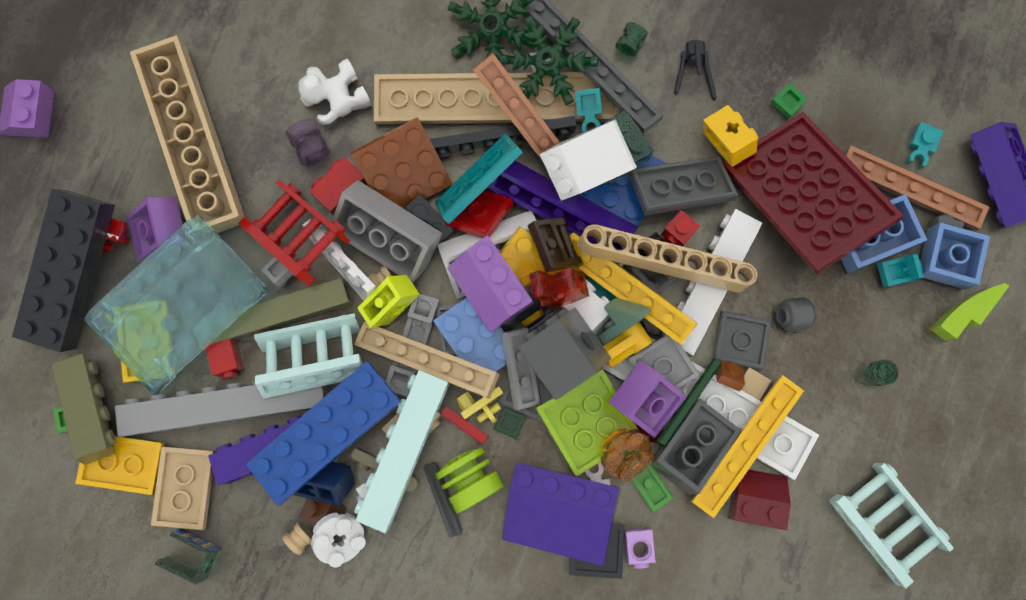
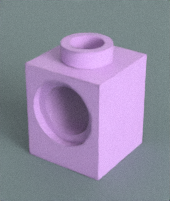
M626 529L624 531L626 562L629 565L633 564V568H648L649 563L656 562L652 529ZM637 542H644L646 545V550L642 555H635L633 553V546Z

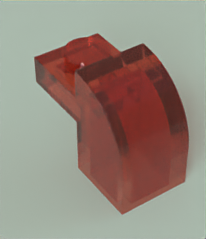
M567 268L554 275L538 270L529 274L531 292L534 299L540 300L542 307L563 306L589 297L585 274L582 271Z

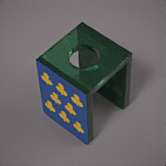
M185 529L171 531V537L206 553V556L199 570L169 556L158 559L155 565L195 585L207 580L222 547Z

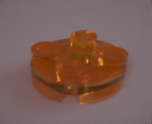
M619 429L613 432L603 444L605 450L603 457L601 456V464L612 477L620 479L622 482L631 481L634 477L641 474L654 460L649 439L637 429ZM625 450L631 451L628 457L622 459Z

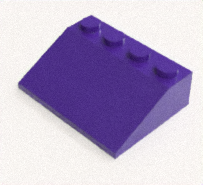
M516 463L509 489L502 540L604 566L621 488L527 464Z

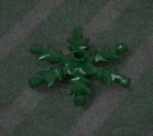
M485 0L481 2V4L487 7L484 14H478L476 6L472 11L467 1L463 2V7L451 1L448 5V10L459 14L456 21L468 20L467 25L473 22L478 25L476 32L467 31L470 36H460L457 38L462 43L452 48V53L457 58L467 50V54L470 55L474 45L476 44L479 48L480 39L485 38L489 41V45L484 50H490L487 56L493 52L496 58L500 60V55L503 54L499 49H504V47L498 41L502 36L507 37L509 45L513 40L519 50H521L522 44L534 50L535 47L529 45L533 41L524 36V33H529V30L516 31L518 26L510 29L507 26V21L509 18L518 19L515 14L528 13V10L524 9V7L535 0H512L510 6L506 2L505 11L503 12L496 10V5L501 0ZM496 23L497 26L490 30V25Z
M532 16L525 18L524 23L529 33H524V36L533 41L529 45L537 47V53L530 56L525 50V55L514 49V56L500 55V63L502 65L513 64L512 71L523 65L524 70L530 65L536 68L535 74L527 75L530 80L519 85V87L525 88L522 92L527 99H529L532 93L535 97L538 96V84L543 86L542 78L548 75L552 77L550 87L555 85L554 97L556 98L560 94L566 106L573 103L574 100L568 89H573L574 86L564 80L568 76L561 75L560 69L567 65L571 71H573L574 66L579 71L585 72L584 66L598 67V57H585L587 51H582L575 56L573 51L567 57L562 54V48L571 46L567 42L578 37V34L573 32L579 26L580 21L572 17L566 28L560 25L559 37L554 35L555 44L548 46L545 44L548 35L543 37L544 25L541 24L537 28Z

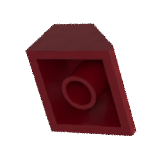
M748 469L731 493L728 519L787 531L791 506L788 478L786 476Z

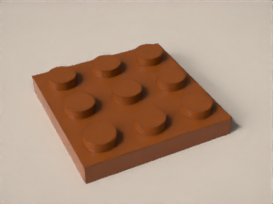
M418 117L350 152L368 186L402 208L419 193L426 199L453 184Z

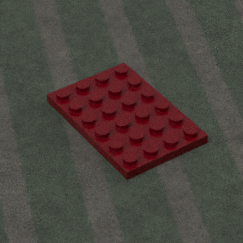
M804 112L760 138L755 154L733 167L726 160L722 162L728 175L816 275L900 222L903 218V214Z

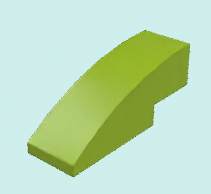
M1003 283L964 298L939 317L930 330L944 341H951L957 339L966 327L980 326L1009 285Z

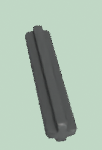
M436 462L429 463L424 466V471L449 537L458 536L462 533V528L456 512L449 501L450 496L447 489L441 487L445 484L443 478L438 480L435 476L440 471Z

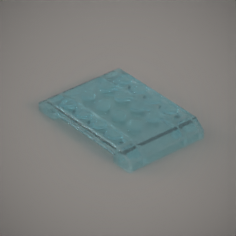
M197 215L180 226L91 308L84 321L154 396L172 382L178 372L248 308H252L269 292V289L202 216Z

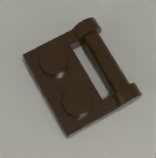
M565 217L532 221L528 225L546 273L564 269L573 270L584 264L582 258L575 251L566 228L568 224Z

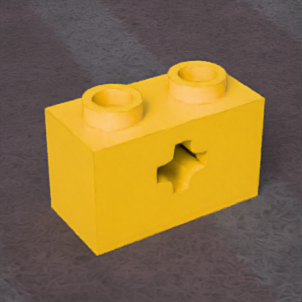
M729 105L703 119V134L731 167L757 152V133L753 128H748L743 122L742 116L737 111L734 112Z

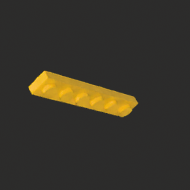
M576 233L571 234L570 238L575 251L584 263L579 267L581 271L617 298L649 307L651 312L644 318L680 345L684 344L698 325L696 321L614 261L584 254L578 246L580 236Z
M781 375L742 428L741 433L700 494H695L690 502L714 518L804 390Z

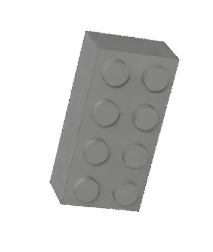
M359 180L342 192L331 221L332 223L336 220L346 229L343 234L350 240L349 244L396 274H407L412 283L427 269L443 234Z

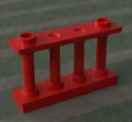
M278 180L276 184L285 193L259 221L255 220L252 223L244 216L238 224L309 287L316 280L308 273L311 269L309 266L336 237H339L347 245L350 240L343 234L346 229L336 220L332 223L299 196L301 192L293 184L290 183L286 186L282 181ZM294 199L299 205L273 233L270 232L266 235L265 232L268 230L266 227ZM307 211L314 216L288 246L279 247L282 243L280 240ZM321 224L326 226L329 230L302 260L299 258L295 261L293 259L296 256L295 252Z

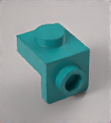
M917 253L877 263L884 288L924 277L923 265Z

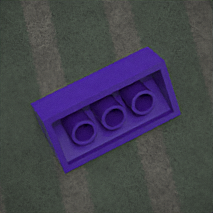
M999 122L971 134L973 140L970 142L971 148L981 161L979 169L984 178L987 177L989 183L987 188L988 194L997 204L998 210H996V215L1001 224L1004 223L1005 227L1026 223V149L1017 125Z

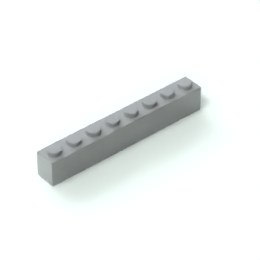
M254 380L251 386L242 387V383L227 384L224 390H217V387L201 388V393L192 394L191 391L175 392L176 397L166 398V394L150 396V401L141 402V398L124 400V405L115 406L118 437H132L310 410L328 394L327 385L263 399Z

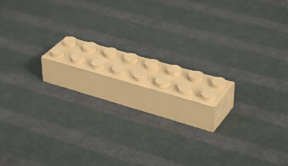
M176 35L130 51L190 233L201 240L239 226L238 223L245 215L187 47Z

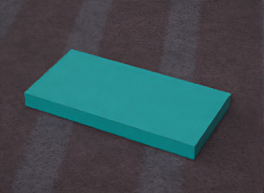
M504 134L436 200L435 203L439 212L448 224L523 153L507 134Z

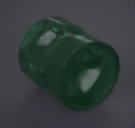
M628 22L623 29V36L619 37L615 46L621 53L635 57L640 50V43L645 41L648 33L641 25Z
M888 359L873 361L864 370L866 381L873 386L890 385L897 380L899 375L896 364Z

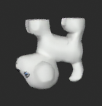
M348 59L340 62L338 65L340 72L334 77L327 79L319 68L309 67L305 75L298 82L300 100L304 105L310 107L319 104L324 99L329 101L331 111L327 115L318 114L317 116L319 123L322 125L331 124L338 117H344L353 110L371 106L370 99L363 86L355 90L354 96L349 95L348 85L357 80V77Z

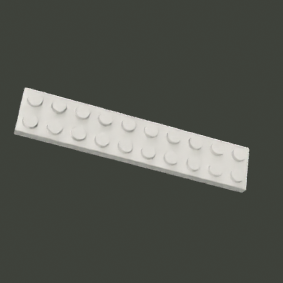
M604 328V329L596 336V337L598 338V340L600 341V343H601L603 346H605L606 344H604L598 336H599L602 332H604V331L606 330V328ZM631 354L612 368L606 364L602 369L624 382L634 369L628 360L634 354ZM694 362L692 363L700 376L678 389L685 396H688L705 371L704 368ZM716 375L713 376L698 398L741 430L761 403L760 400L742 390L737 391L718 383ZM786 416L756 459L786 477L796 480L819 434Z

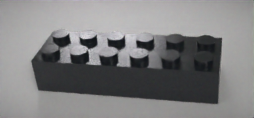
M51 189L12 334L13 338L57 352L76 349L113 215L114 204L69 190Z

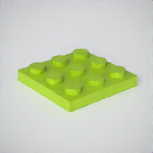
M603 369L559 399L555 400L553 397L535 408L574 476L580 475L642 437L635 423L609 403L616 391Z

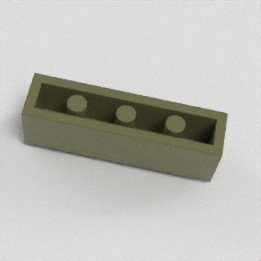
M79 354L51 364L74 460L86 465L116 454L114 445L117 441L114 432L109 429L108 421L110 420V414L107 407L103 406L102 397H104V390L96 379L98 367L95 361L90 360L84 354Z

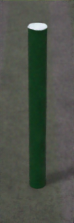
M715 358L711 360L656 442L659 445L666 447L721 366L719 360Z

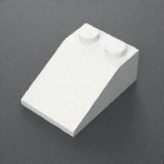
M616 120L556 144L540 154L561 200L585 192L636 168V164Z

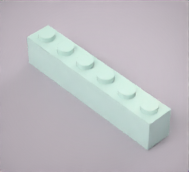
M420 370L417 375L412 374L407 385V389L410 390L407 399L402 398V403L399 404L397 413L400 414L396 424L392 423L387 432L386 438L390 440L386 449L381 448L377 456L376 463L379 466L375 474L371 472L366 482L365 488H368L365 499L360 498L354 513L358 514L355 521L383 533L389 531L449 387L447 381Z

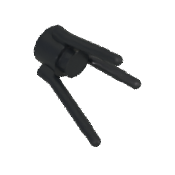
M702 40L688 41L686 43V51L681 52V63L674 93H679L686 61L690 65H696L699 76L702 75L703 63L712 99L716 100L717 96L708 62V52L705 51V42Z

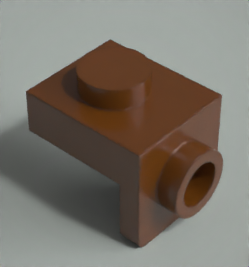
M307 498L299 517L316 525L319 520L328 514H344L346 507Z

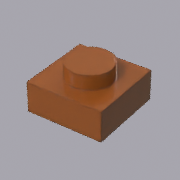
M720 359L721 366L716 372L717 382L741 391L745 385L743 368L735 363H729Z

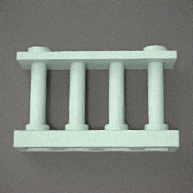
M355 313L254 334V339L262 353L266 352V373L255 376V385L263 399L343 382L363 365L360 355H353L352 334L359 333L361 329ZM341 337L343 357L328 360L327 339ZM316 342L318 362L303 365L302 345ZM291 347L292 368L277 371L276 350Z
M874 463L871 466L878 473L877 476L851 497L836 494L828 501L895 585L907 588L914 582L908 575L910 573L909 569L936 546L938 549L949 552L954 548L948 541L950 539L948 534L942 528L935 526L896 478L898 474L895 469L889 464ZM886 483L895 496L868 518H862L857 512V505ZM903 504L912 517L885 539H879L874 533L875 526ZM920 525L929 538L903 560H896L891 554L893 551L892 547Z

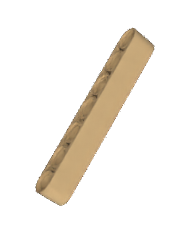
M599 225L588 226L578 241L579 249L586 255L733 292L744 291L757 279V271L749 263ZM587 236L594 237L597 240V244L590 243L587 240ZM616 242L620 244L622 250H616L613 247L612 243ZM637 249H643L647 257L641 256ZM663 255L669 256L672 263L666 262L663 259ZM688 261L693 262L696 269H692L688 265ZM713 267L720 271L721 276L714 273ZM738 273L745 278V282L739 279Z

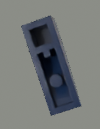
M331 462L294 495L340 506L355 485L350 465Z

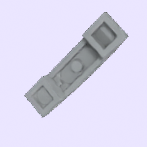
M420 294L411 303L407 315L408 320L402 336L427 345L440 300ZM394 361L393 365L390 366L385 382L394 393L408 397L410 390L407 389V385L412 374L417 375L418 370Z

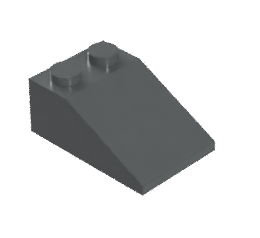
M698 399L666 447L660 446L649 464L689 495L700 494L742 430L703 400Z

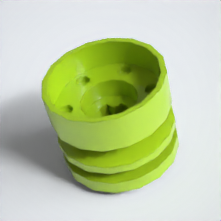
M483 447L462 453L447 462L435 474L438 480L446 475L450 476L451 480L441 487L443 489L456 487L457 491L449 497V501L457 514L504 487L496 471L487 474L483 473L482 469L491 462L489 458L478 464L476 458L485 453Z

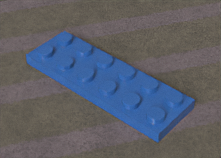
M366 361L252 458L246 466L275 504L280 506L402 403V401L373 365Z

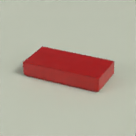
M446 406L441 412L444 418L480 444H484L489 437Z

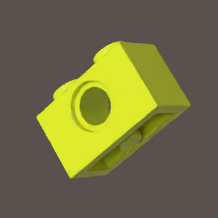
M407 274L389 276L357 308L370 328L390 325L420 294Z

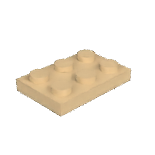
M161 447L151 526L196 530L206 529L213 470L208 455L216 453V451Z

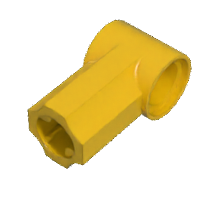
M637 322L622 332L620 336L603 346L612 358L607 363L610 368L616 366L631 354L635 355L653 343L640 322Z

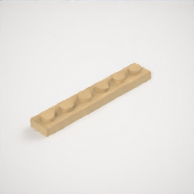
M363 322L354 343L357 347L415 370H420L490 399L500 375L497 372L380 327L370 328L367 322Z

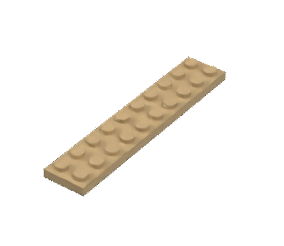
M560 72L561 75L568 76L564 80L574 86L573 89H568L574 102L566 106L560 94L556 98L554 97L555 85L550 87L552 77L544 76L542 78L544 85L538 84V96L535 97L532 93L528 99L541 118L545 121L575 116L576 122H584L585 116H577L575 91L595 89L597 87L583 72ZM476 73L374 74L375 124H405L416 117L419 118L421 124L513 123ZM535 73L508 74L519 87L521 83L530 80L527 75ZM601 92L603 113L596 114V118L600 122H610L613 120L618 122L619 109Z

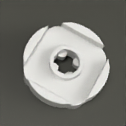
M328 514L319 520L313 529L314 534L311 540V547L316 557L320 561L328 563L331 567H339L343 563L348 562L365 546L366 541L364 539L363 527L359 522L355 521L356 517L352 514ZM344 534L340 542L333 543L335 535L342 536Z

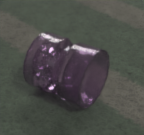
M306 119L300 121L286 131V136L292 147L296 148L295 153L302 166L316 164L330 154L324 138L320 137L321 132L314 120Z

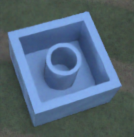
M941 222L927 229V241L924 242L920 258L923 265V278L964 290L980 285L990 236Z

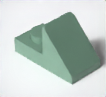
M619 298L613 299L604 306L605 311L612 320L604 325L606 330L598 337L606 344L642 320L651 312L650 308Z

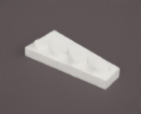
M311 219L302 224L303 228L311 221ZM320 225L309 239L315 245L325 235L326 230ZM332 241L322 252L324 257L362 301L376 289V286L344 254L342 248L335 241Z

